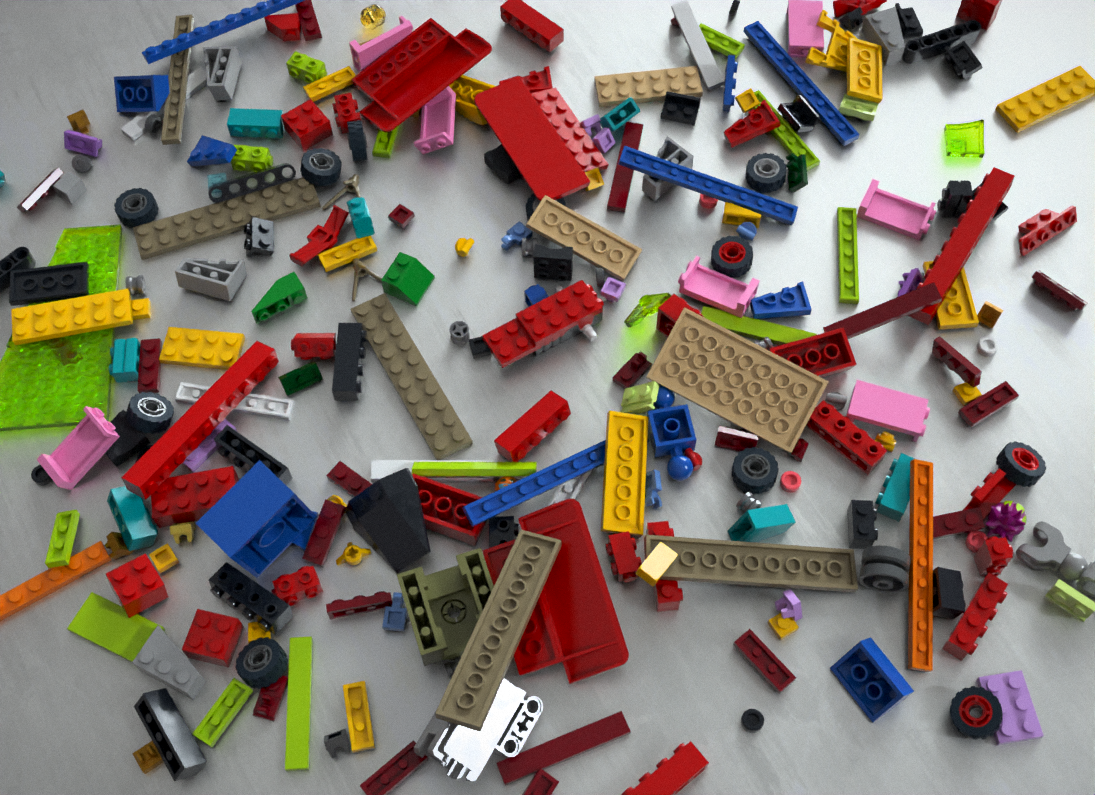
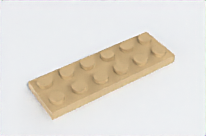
M697 66L601 75L594 78L599 107L616 106L629 97H632L635 103L665 101L667 91L694 97H702L703 95Z
M546 195L526 224L527 228L562 248L573 247V254L598 268H603L605 272L623 282L642 252L641 248Z

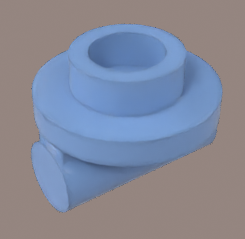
M743 222L739 225L736 232L745 240L752 241L756 236L757 229L753 223Z

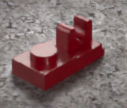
M641 351L635 353L613 376L612 381L624 390L633 387L652 366V363L647 360V355Z
M719 426L714 446L744 451L746 448L756 447L759 437L755 434L746 433L744 429L739 431Z
M282 676L276 683L271 684L269 687H263L260 690L253 709V716L275 721L288 686V677Z

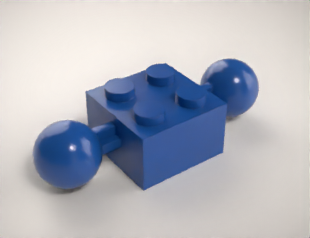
M660 385L657 400L653 403V406L657 409L647 412L648 431L655 457L671 455V459L667 464V472L672 479L684 481L691 476L693 464L683 453L688 448H692L695 451L697 439L688 405L671 407L675 400V393Z

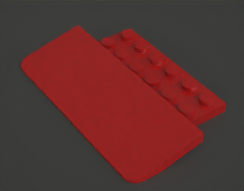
M432 18L428 19L351 79L353 84L372 100L370 104L359 111L361 116L382 132L386 133L394 130L490 54L492 51L491 44L467 28L454 37Z
M518 77L478 93L475 96L474 102L538 200L542 201L545 195L553 200H557L586 188L591 181L585 172L595 168H599V171L608 168L609 164L556 87L530 93L522 79Z
M567 499L518 518L522 530L555 538L562 542L560 551L514 654L519 675L523 676L563 662L569 684H573L624 665L628 661L629 652L580 503L575 499ZM515 540L482 550L493 585H495Z

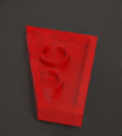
M549 66L544 67L543 71L537 73L535 70L531 71L529 75L524 77L518 75L499 81L500 85L520 77L530 93L553 88Z
M763 100L757 109H752L748 112L747 117L743 120L739 119L726 129L724 137L731 148L780 127V121L766 100Z

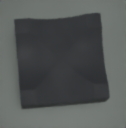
M502 144L484 154L485 164L507 184L521 175Z
M535 244L533 254L534 278L571 281L573 247L551 249L541 244Z
M125 410L119 412L110 421L115 426V431L120 437L105 454L118 467L139 452L142 446L149 445L150 441L142 431L136 430V428L128 423Z

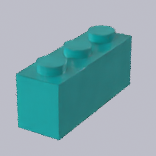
M230 108L227 127L230 136L283 138L284 125L281 115L284 113L283 110Z
M903 453L900 454L898 460L894 458L889 469L893 471L892 475H887L882 485L886 489L884 493H879L875 502L878 504L877 513L900 522L910 500V461L915 458Z
M126 486L110 489L107 502L128 551L153 546L158 536V530L156 525L152 524L149 509L145 508L143 498L127 490Z

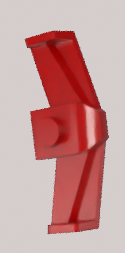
M333 205V210L324 227L317 225L307 236L309 243L295 253H291L289 255L290 260L303 267L323 250L331 249L338 241L337 236L349 212Z

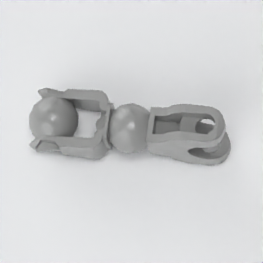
M1043 521L1036 523L1033 528V534L1043 544V547L1037 548L1027 543L1022 544L1016 550L1017 558L1033 569H1051L1054 572L1060 569L1061 574L1065 578L1078 580L1076 584L1079 591L1095 598V561L1090 562L1088 565L1082 555L1070 553L1071 548L1064 543L1063 535L1057 528Z

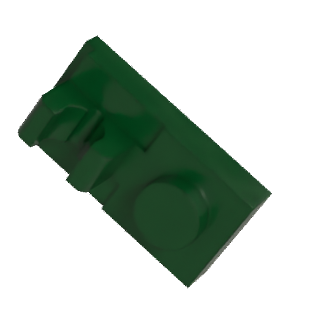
M791 153L786 156V159L789 161L786 164L788 168L789 190L793 193L808 185L806 156L804 154L797 157Z
M313 361L278 377L287 396L323 380L316 362Z

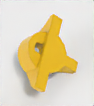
M349 542L343 554L336 559L337 565L343 563L357 565L364 556L371 554V550L360 548Z

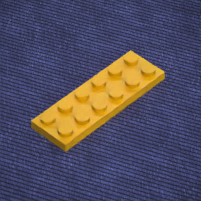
M1079 65L997 104L995 110L1019 133L1095 96V79Z
M129 289L11 309L12 341L15 345L133 324Z
M609 411L607 413L601 514L602 532L622 533L629 531L631 536L641 537L643 535L648 438L647 416Z

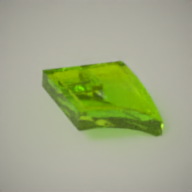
M983 119L968 123L945 124L944 134L947 156L983 158L985 154Z
M669 293L642 296L639 299V304L626 318L624 323L628 327L638 325L646 316L658 312V308L671 295Z

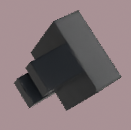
M858 7L839 19L841 25L845 24L849 30H852L856 27L854 22L857 26L863 23L860 15L863 12Z
M346 728L324 736L326 750L332 759L337 757L335 750L338 747L344 748L345 754L350 752Z

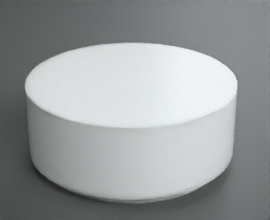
M989 336L982 337L977 344V350L983 356H993L998 350V342Z

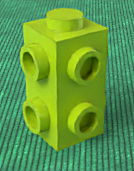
M295 51L286 62L289 75L293 78L301 79L308 84L327 76L325 63L306 54Z
M234 145L237 151L231 160L233 170L257 172L270 168V166L272 167L273 156H271L269 148Z

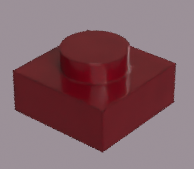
M401 204L388 215L389 220L401 228H404L415 217L413 211Z

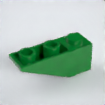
M295 272L276 280L251 312L256 323L265 321L270 316L283 312L287 308L307 299L305 288Z

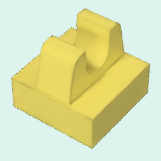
M195 521L176 523L170 526V535H173L177 544L182 542V535L187 536L188 542L193 541L194 530H196Z

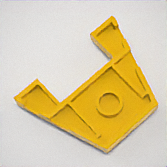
M822 10L816 25L832 33L825 54L811 47L805 63L847 72V41L850 37H856L848 30L845 32L839 27L840 23L837 20H831L827 16L828 13Z

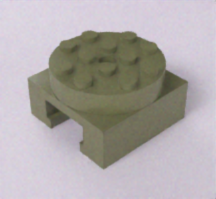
M481 548L456 555L457 566L426 576L422 566L396 574L424 666L443 660H455L457 657L462 656L494 588ZM454 612L460 613L457 617V622L455 618L449 617Z

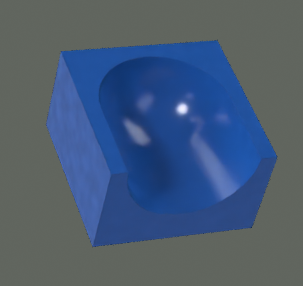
M259 460L196 524L232 560L258 578L317 516Z

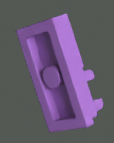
M71 130L64 131L65 149L94 157L98 156V149L102 147L101 139L98 140L96 137Z
M919 268L911 269L910 273H903L904 281H899L901 289L898 291V297L916 290L919 283L924 282Z

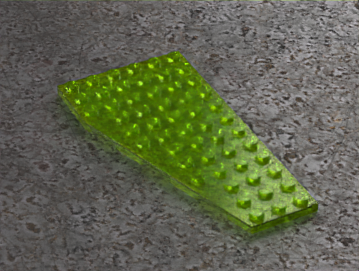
M121 224L65 228L48 266L88 262L89 295L117 291L123 230ZM49 302L32 303V304H29L28 306L37 305V304H43V303H49ZM115 328L20 345L13 343L11 335L6 345L7 349L0 361V431L75 426L87 415L83 410L85 406L100 409L104 413L103 417L106 421H109L112 376L109 373V364L113 362L110 348L114 347Z

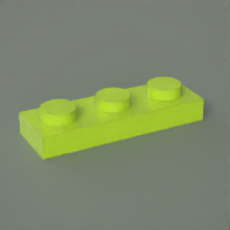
M702 23L699 25L710 48L726 56L735 55V60L744 50L745 44Z
M77 509L59 512L56 515L45 560L48 568L69 565L80 517Z
M233 678L192 734L212 748L253 693V690L236 678Z

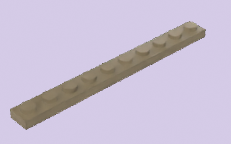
M193 15L176 16L173 39L182 33L193 31ZM191 47L171 55L168 77L170 93L165 102L161 136L163 145L181 144Z

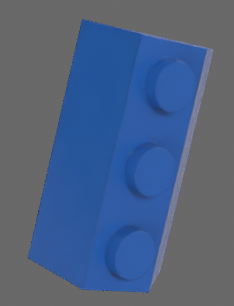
M168 75L114 77L117 112L159 111L170 93Z
M871 637L858 642L830 667L872 722L878 720L914 692Z

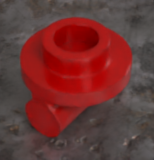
M692 448L686 449L684 455L692 461L693 471L698 470L702 465V457L698 453L693 452Z

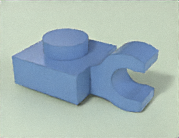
M519 221L506 231V235L501 239L503 242L501 247L507 251L515 243L521 246L522 238H531L533 231Z
M654 469L646 473L645 502L646 506L653 505V508L657 509L662 507L661 498L657 494V492L662 490L660 471Z
M394 592L392 607L385 606L383 630L405 632L408 611L407 608H402L404 601L402 593Z

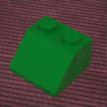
M399 252L381 279L384 293L417 306L435 279V276L416 258Z

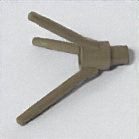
M354 174L349 180L343 181V184L346 186L329 200L322 209L328 208L346 191L355 192L356 197L361 198L358 187L360 177Z
M358 258L352 261L355 270L352 301L356 299L359 277L369 274L380 282L382 279L370 271Z

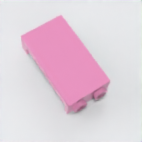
M788 0L786 14H788L787 53L790 57L806 58L811 47L823 52L824 28L816 25L819 15L823 10V1Z
M400 16L399 26L361 46L356 40L349 42L355 69L360 73L412 33L413 26L409 20Z
M449 86L422 107L420 140L414 142V146L422 154L453 145L456 93Z
M872 179L860 204L857 217L920 240L922 234H927L930 227L928 220L932 221L935 216L936 210H934V206L936 203L932 202L930 207L886 192L878 189L880 181Z
M696 256L693 262L690 261L688 263L686 272L682 273L679 277V292L742 318L750 305L751 299H754L757 294L760 281L752 278L748 285L700 265V257Z
M857 380L846 417L852 423L856 419L912 435V441L917 442L919 436L923 437L926 425L923 424L924 419L927 420L930 408L927 407L928 399Z
M85 406L83 410L87 415L51 455L41 454L37 458V461L60 488L72 490L120 437L115 431V426L106 421L103 417L104 413L96 407L90 408Z

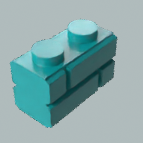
M629 97L601 117L600 125L602 128H609L612 133L641 111L633 98Z
M356 197L346 202L356 237L363 238L373 235L375 231L365 198Z
M137 338L115 339L114 347L110 348V355L113 359L112 364H109L110 375L118 383L138 381L139 340Z

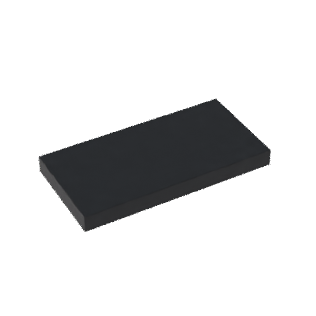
M88 262L10 271L9 303L11 306L65 300L89 295Z

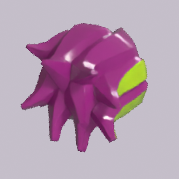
M1014 501L999 502L991 507L992 509L986 523L989 526V532L986 536L1006 537L1008 541L1012 542L1013 537L1019 535L1024 530V525H1026L1025 509L1021 504L1014 503Z

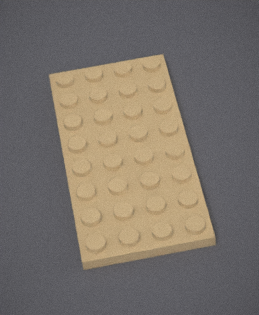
M685 307L646 377L790 454L829 382Z

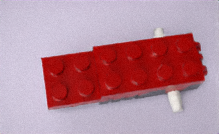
M583 280L565 289L558 286L555 288V294L516 313L515 319L482 335V339L502 368L530 353H533L536 357L541 352H546L549 348H553L558 343L561 344L582 332L589 337L590 341H595L598 336L592 327L602 321L604 303L602 299L597 298L593 287L589 284L586 285Z

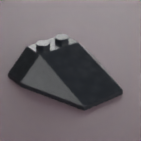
M408 468L377 480L348 501L345 513L354 530L396 573L402 572L431 552L418 486Z

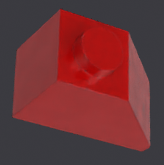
M298 13L268 15L264 17L267 30L281 40H301V24Z

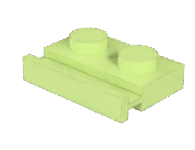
M844 94L839 112L846 116L873 121L879 103Z
M652 381L626 388L621 403L623 409L620 412L636 415L654 410L653 403L657 400L660 385Z
M1060 579L1045 595V597L1083 622L1095 611V602Z

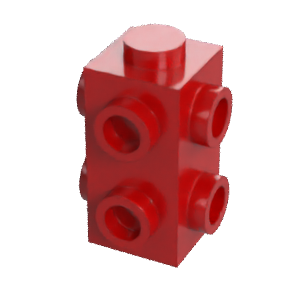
M352 93L334 96L335 103L332 105L334 114H338L335 117L337 127H341L342 134L349 133L347 122L361 120L360 113L355 111L359 110L357 100H353Z
M297 333L291 339V350L294 351L295 357H300V359L304 360L312 359V357L331 359L336 354V333Z
M629 531L608 535V543L605 544L607 555L611 556L613 563H610L613 576L617 575L618 582L624 581L628 583L635 581L636 578H639L636 572L642 565L641 558L636 557L635 550H637L635 538H631Z
M994 536L987 538L974 555L979 575L986 576L989 572L994 576H999L1013 558V548L1008 544L1006 537L998 538Z
M314 566L301 567L297 572L283 574L272 581L274 589L271 592L290 606L296 605L298 601L305 598H314L320 592H323Z

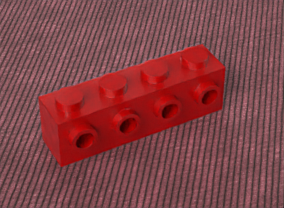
M508 0L500 6L501 19L505 23L510 24L515 30L520 31L528 39L533 40L548 52L554 50L564 41V29L522 0Z
M552 390L549 391L494 440L498 453L510 462H518L520 459H523L532 448L537 446L541 440L552 433L560 423L571 415L568 401Z
M824 400L815 407L806 424L809 429L867 475L875 469L886 455L887 450L880 442L873 440L865 430L859 429L848 417L840 414L833 405L826 403Z
M668 521L647 523L646 535L674 537L673 528H669ZM659 579L655 584L654 594L657 612L678 610L680 601H683L682 588H678L677 581Z
M988 572L942 648L944 651L960 661L967 654L972 655L978 646L975 643L977 637H983L988 629L985 625L987 620L992 621L998 611L995 606L997 603L1002 604L1008 594L1005 592L1008 583Z

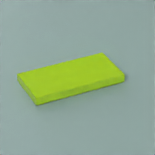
M91 592L67 630L133 662L158 624L138 614L128 618L122 606ZM159 625V626L161 627V629H162L163 631H165V628H164L163 626Z

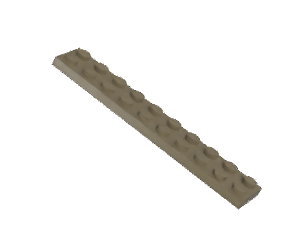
M302 177L220 203H214L133 227L140 257L142 260L242 231L245 224L249 223L252 217L275 221L321 207L314 185Z
M381 294L351 308V313L356 322L362 323L363 329L367 331L368 343L435 459L442 460L472 445L471 437L386 294Z
M520 530L435 712L437 719L481 732L562 546L561 540Z
M645 535L644 537L645 560L660 542L678 554L660 578L661 580L854 593L858 590L854 549Z

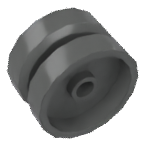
M877 545L865 548L862 552L861 563L863 566L860 569V583L866 588L884 593H897L906 590L909 580L907 572L910 569V555L901 549L890 546Z

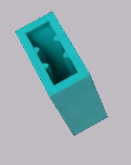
M787 504L747 510L727 532L731 541L759 542L785 533L796 521Z

